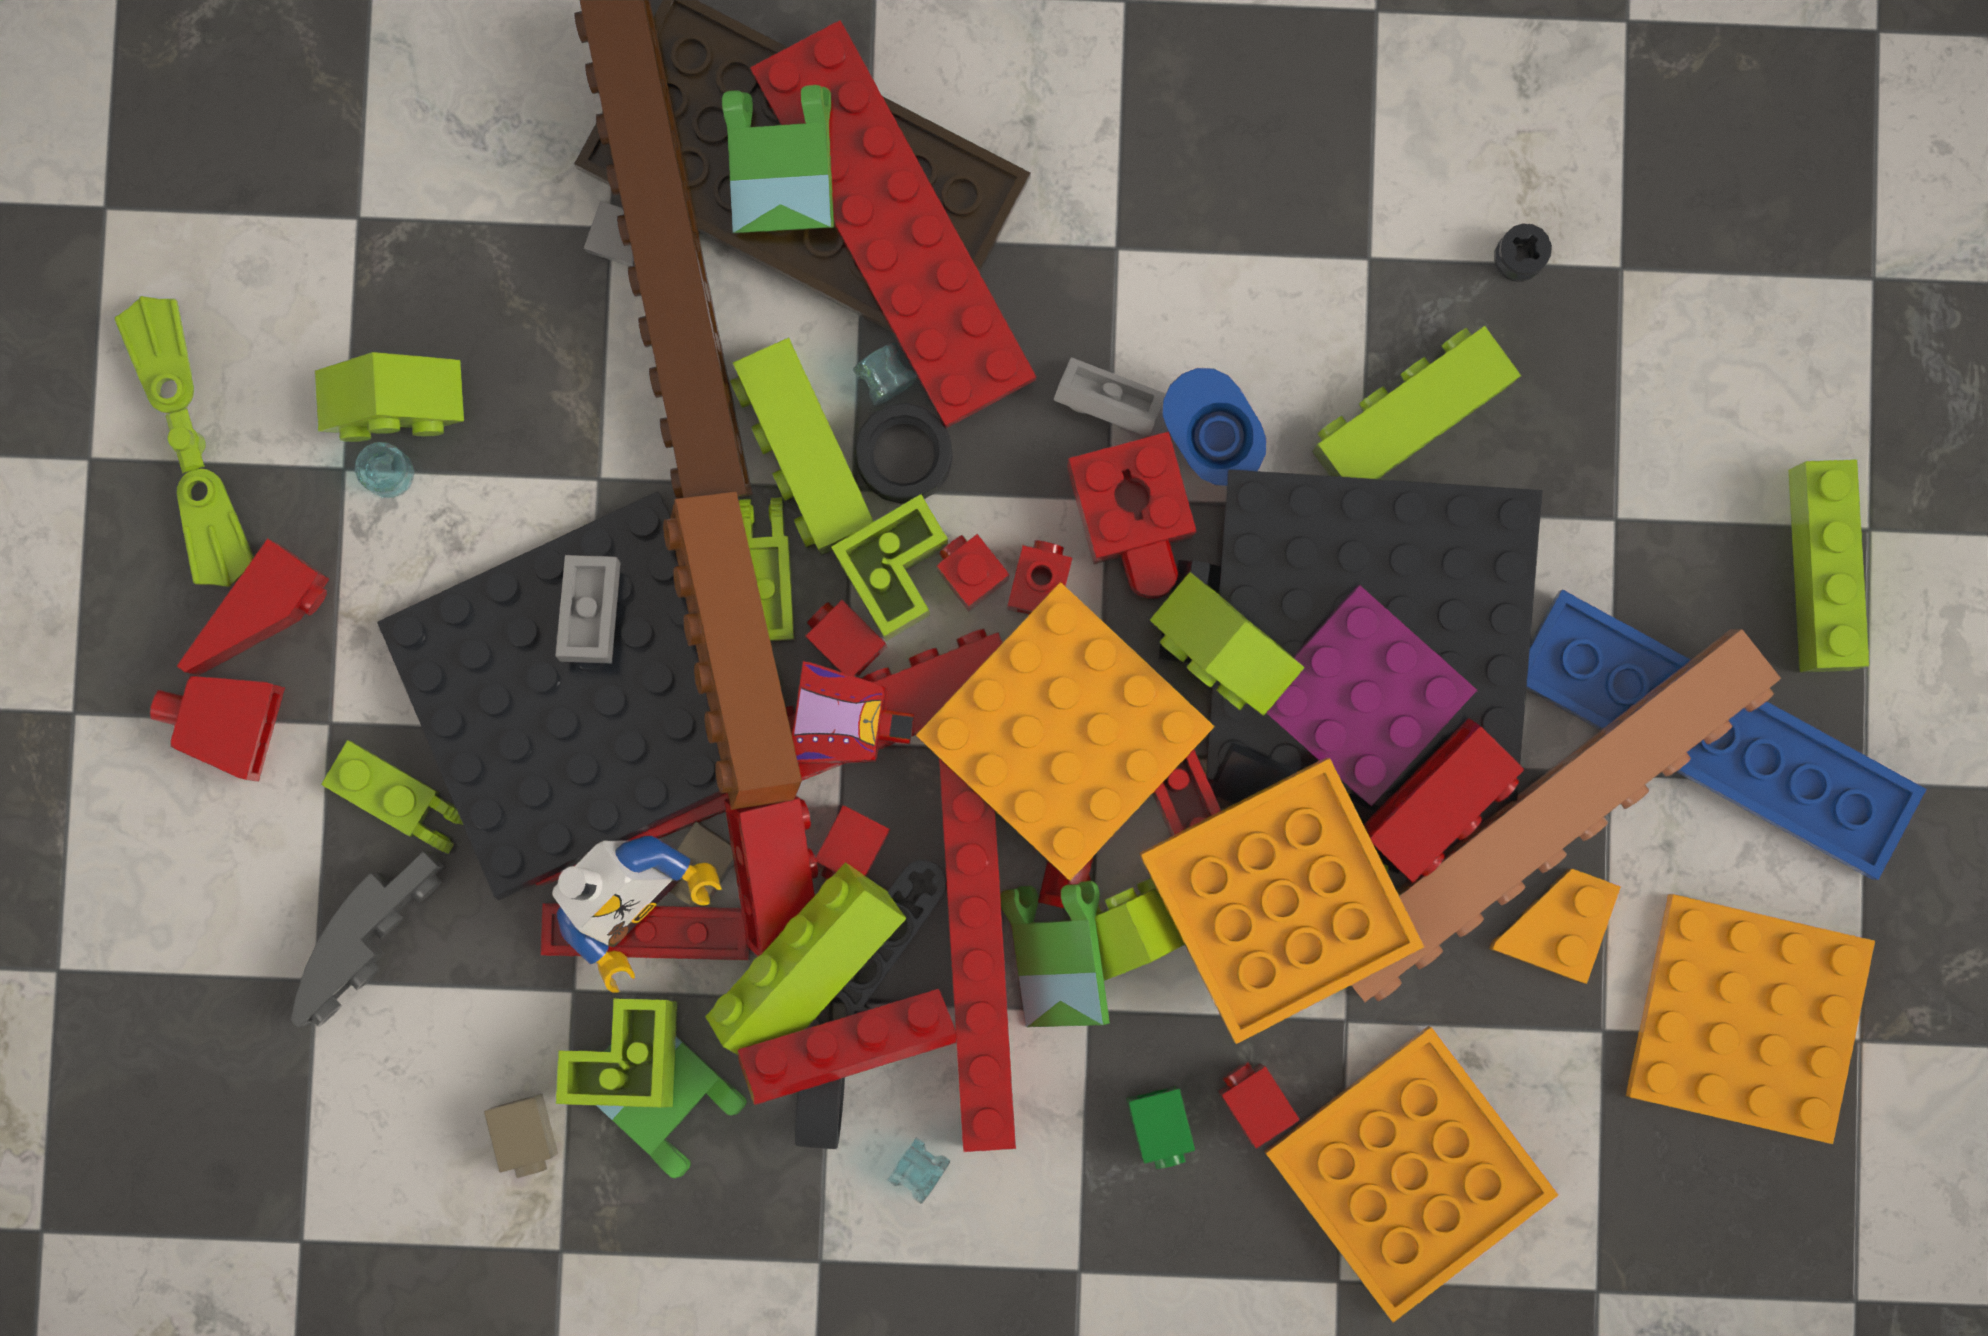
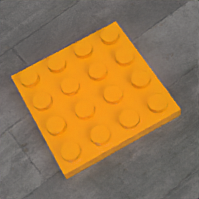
M1060 582L917 733L916 737L1070 881L1215 726Z
M1326 757L1139 853L1232 1040L1236 1044L1424 948L1330 758Z
M1668 894L1625 1096L1833 1144L1875 941L1684 896Z
M1430 1026L1423 1029L1264 1151L1393 1323L1559 1195Z

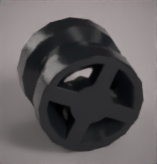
M1522 223L1513 226L1505 233L1494 250V262L1497 270L1503 277L1511 281L1524 282L1532 279L1548 263L1551 257L1552 245L1549 236L1542 228L1534 224Z

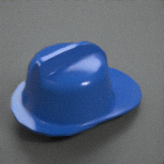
M1195 368L1182 373L1170 384L1163 399V418L1170 435L1187 463L1201 479L1214 485L1227 486L1228 469L1259 470L1266 455L1267 438L1261 422L1243 392L1229 375L1214 368Z

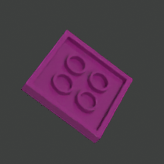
M1358 584L1293 656L1305 668L1267 711V714L1318 760L1326 757L1330 758L1340 779L1372 806L1472 697L1477 689Z

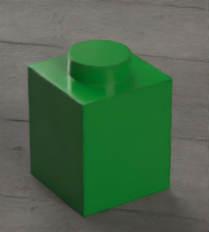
M1174 1085L1126 1098L1141 1159L1144 1164L1154 1161L1155 1168L1162 1169L1186 1162L1184 1153L1195 1151L1180 1089Z

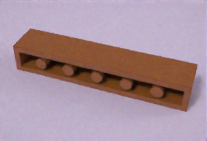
M737 492L675 499L670 519H665L663 523L664 538L667 549L676 551L679 566L674 567V585L677 596L679 598H686L689 614L684 615V631L688 645H696L699 662L694 665L695 683L698 693H706L710 711L705 712V728L709 742L717 743L721 761H716L715 772L719 791L721 793L728 792L731 810L794 800L802 779Z

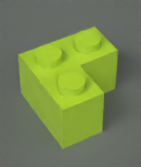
M371 352L315 370L318 432L339 433L340 441H367L371 439V433H395L400 431V427L412 428L414 436H438L444 434V426L464 421L460 360Z
M920 494L833 545L831 548L885 641L890 640L930 616L927 605L906 570L948 545V538Z
M1191 572L1150 619L1165 634L1160 643L1182 662L1189 656L1192 661L1188 664L1187 668L1209 687H1212L1216 681H1219L1221 685L1216 690L1239 710L1248 703L1264 716L1305 668L1279 644L1247 620L1225 599Z
M1151 878L1136 884L1140 892L1138 895H1136L1132 887L1105 899L1104 901L1108 909L1101 911L1098 904L1095 921L1104 981L1151 963L1185 945Z
M614 999L611 1052L558 1051L556 1104L673 1107L677 1002L669 1000Z

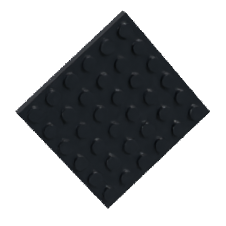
M1228 469L1219 595L1293 657L1359 584L1477 689L1472 697L1385 792H1396L1468 718L1479 724L1520 764L1543 490ZM1216 681L1213 684L1210 722L1215 727L1209 732L1207 779H1215L1232 744L1296 771H1300L1320 761L1267 713L1263 716L1248 703L1239 710L1216 690L1221 683ZM1342 781L1345 789H1351L1347 784H1345ZM1519 783L1514 791L1504 800L1517 801Z
M658 491L377 622L493 896L497 900H502L568 867L578 864L596 844L602 841H627L728 793H721L717 785L715 764L716 761H721L717 743H710L706 734L705 712L710 711L706 693L699 694L695 683L694 665L699 662L696 645L689 646L685 636L684 615L689 614L686 598H679L675 590L674 567L679 565L676 551L668 550L666 547L663 523L665 519H670V514ZM565 555L617 557L621 563L612 663L560 662L556 657Z

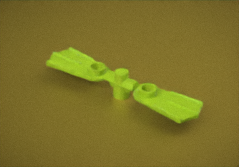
M140 296L128 309L115 316L114 320L148 401L155 409L167 414L165 417L170 430L168 433V443L177 454L182 474L186 473L178 483L177 499L193 583L196 585L231 587L240 578L254 556L222 480L210 470L199 469L205 467L201 454L205 450L206 442L204 437L193 429L187 409L194 396V384L178 301L174 298L157 299ZM167 381H175L177 385V391L171 398H163L161 395V387ZM197 483H205L208 488L206 497L200 501H195L191 495L193 486Z

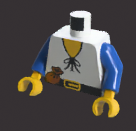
M643 836L631 841H602L596 844L575 867L572 866L563 870L559 876L558 884L553 888L552 895L560 905L557 911L560 932L567 943L589 964L595 962L598 964V971L606 988L613 993H618L620 990L612 975L619 971H625L632 979H635V973L625 954L618 951L607 952L608 947H615L681 881V878L687 881L693 902L698 905L710 904L709 894L704 886L710 885L718 890L722 889L717 871L713 865L698 863L691 866L689 865L690 858L653 836Z

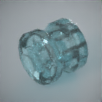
M896 343L888 344L876 350L853 368V372L858 380L866 381L870 388L869 397L874 405L890 400L917 380L913 370L904 367L900 361L901 351Z
M375 442L366 446L359 453L355 462V473L358 481L367 490L382 498H395L402 495L410 488L414 479V467L410 458L396 446L387 442ZM395 459V461L393 462V467H394V472H393V471H392V465H391V463H392V461Z
M915 1137L894 1167L887 1181L894 1186L904 1185L911 1190L913 1199L922 1204L943 1175L950 1160L943 1155L934 1156L926 1150L925 1142Z

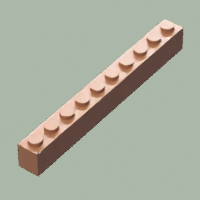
M1730 629L1518 794L1517 801H1509L1482 822L1469 836L1455 843L1443 853L1445 855L1444 860L1430 875L1426 877L1420 875L1414 882L1409 879L1396 889L1424 948L1352 984L1351 986L1362 1000L1367 1002L1370 998L1374 997L1377 1001H1381L1389 996L1402 984L1398 978L1413 965L1418 969H1422L1434 961L1443 952L1439 945L1455 932L1459 937H1463L1474 930L1484 920L1480 913L1497 900L1500 905H1504L1524 890L1525 885L1522 883V880L1537 868L1541 873L1552 869L1566 857L1567 854L1563 850L1564 847L1577 837H1580L1582 841H1586L1596 835L1608 824L1604 816L1620 804L1624 809H1627L1637 803L1649 792L1645 784L1661 772L1667 777L1682 768L1691 759L1687 752L1702 740L1708 745L1722 737L1732 728V724L1728 720L1743 708L1751 712L1768 701L1774 695L1770 687L1778 682L1781 677L1743 629Z

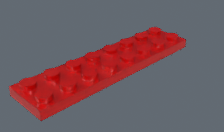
M841 20L750 67L755 81L780 125L806 124L801 102V90L803 87L819 85L829 89L831 93L829 136L834 225L945 428L1036 381L1033 369Z

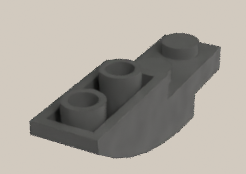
M423 851L391 882L382 873H370L347 897L317 941L304 969L291 1016V1021L297 1028L309 1026L313 1022L318 1027L323 1025L342 1007L337 999L351 986L356 991L361 989L380 971V968L375 963L385 952L372 940V937L375 935L380 939L386 937L403 921L404 917L399 912L412 899L420 903L440 886L442 881L437 876L447 866L433 852Z

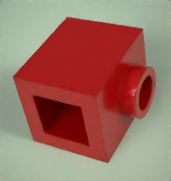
M978 534L968 541L961 535L939 552L943 561L936 565L937 573L968 612L1009 581V573Z
M1035 540L1033 547L1022 545L1007 610L1030 615L1060 582L1066 587L1073 558L1063 555L1064 547L1040 540Z

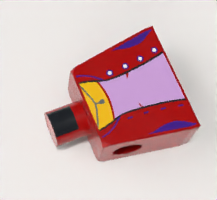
M803 661L792 733L798 764L876 762L879 740L910 745L914 713L884 709L887 691L885 686Z

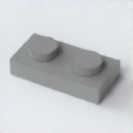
M1071 357L1059 383L1054 401L1067 405L1076 412L1087 413L1116 424L1125 431L1136 432L1150 437L1166 394Z
M565 555L556 657L560 662L612 663L621 565L617 557Z

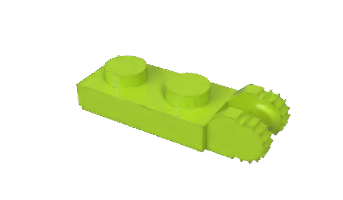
M771 498L769 520L772 526V537L753 538L755 517L751 500H739L770 642L795 640L789 537L785 536L783 498Z
M347 740L321 784L410 837L416 836L447 854L451 851L454 843L450 841L448 836L428 828L422 822L432 807L443 814V817L447 820L463 825L455 805L439 797V791L350 740Z

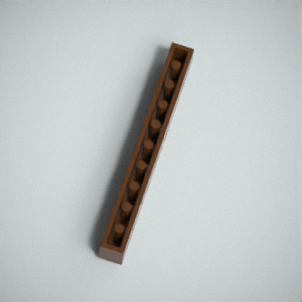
M580 0L582 11L574 13L575 24L581 43H589L592 62L585 63V71L592 94L599 93L603 113L596 114V124L602 144H610L614 164L606 166L607 177L613 195L621 196L624 214L617 216L618 229L623 245H631L635 265L628 266V277L634 296H641L645 316L638 318L639 329L644 346H652L656 363L655 367L649 368V376L655 397H663L667 417L660 418V429L665 447H673L677 468L670 469L674 494L677 499L737 492L738 498L753 495L650 0Z

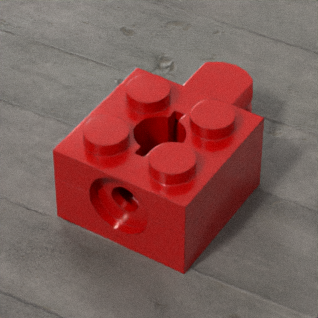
M1169 431L1069 458L1067 470L1093 564L1122 557L1130 588L1137 596L1146 599H1158L1166 595L1175 585L1178 576L1170 544L1191 539L1196 533L1195 523Z

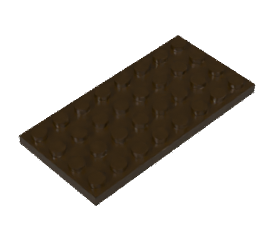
M663 0L654 15V22L698 232L893 333L835 225L834 228L733 233L728 132L723 113L722 96L727 91H741L751 95L753 102L751 127L780 125L755 81L750 67L788 47L698 0ZM883 97L980 273L1031 178V172ZM595 124L574 165L578 170L609 185L606 166L614 164L610 144H602L597 124Z

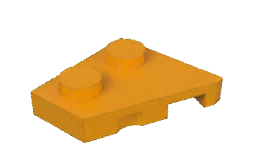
M1567 869L1550 885V889L1542 897L1536 899L1521 913L1522 916L1502 935H1498L1491 942L1489 949L1587 984L1621 886L1575 869Z

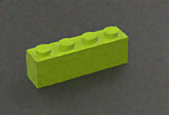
M1486 326L1472 335L1467 328H1464L1441 345L1446 353L1430 364L1423 357L1400 374L1404 383L1395 390L1388 393L1384 386L1379 388L1358 404L1363 410L1361 414L1348 423L1343 416H1340L1320 430L1317 434L1322 441L1316 445L1312 452L1328 475L1379 479L1512 385L1521 375Z
M788 337L733 362L738 377L729 381L741 407L745 408L752 404L760 423L751 426V429L763 455L773 451L781 469L773 472L772 475L784 501L794 497L802 516L793 520L805 547L816 544L820 554L823 555L831 551L833 545L874 522L790 338Z
M1857 459L1805 461L1788 470L1800 672L1851 671L1868 667L1869 650Z
M845 862L831 878L824 882L812 900L797 916L787 923L782 933L762 955L754 959L743 976L726 994L717 1000L713 1009L705 1016L722 1046L738 1055L739 1049L806 1029L906 919L888 892Z

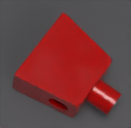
M190 676L183 696L163 690L156 692L151 704L150 718L151 720L175 726L170 747L237 778L259 782L285 687L267 682Z

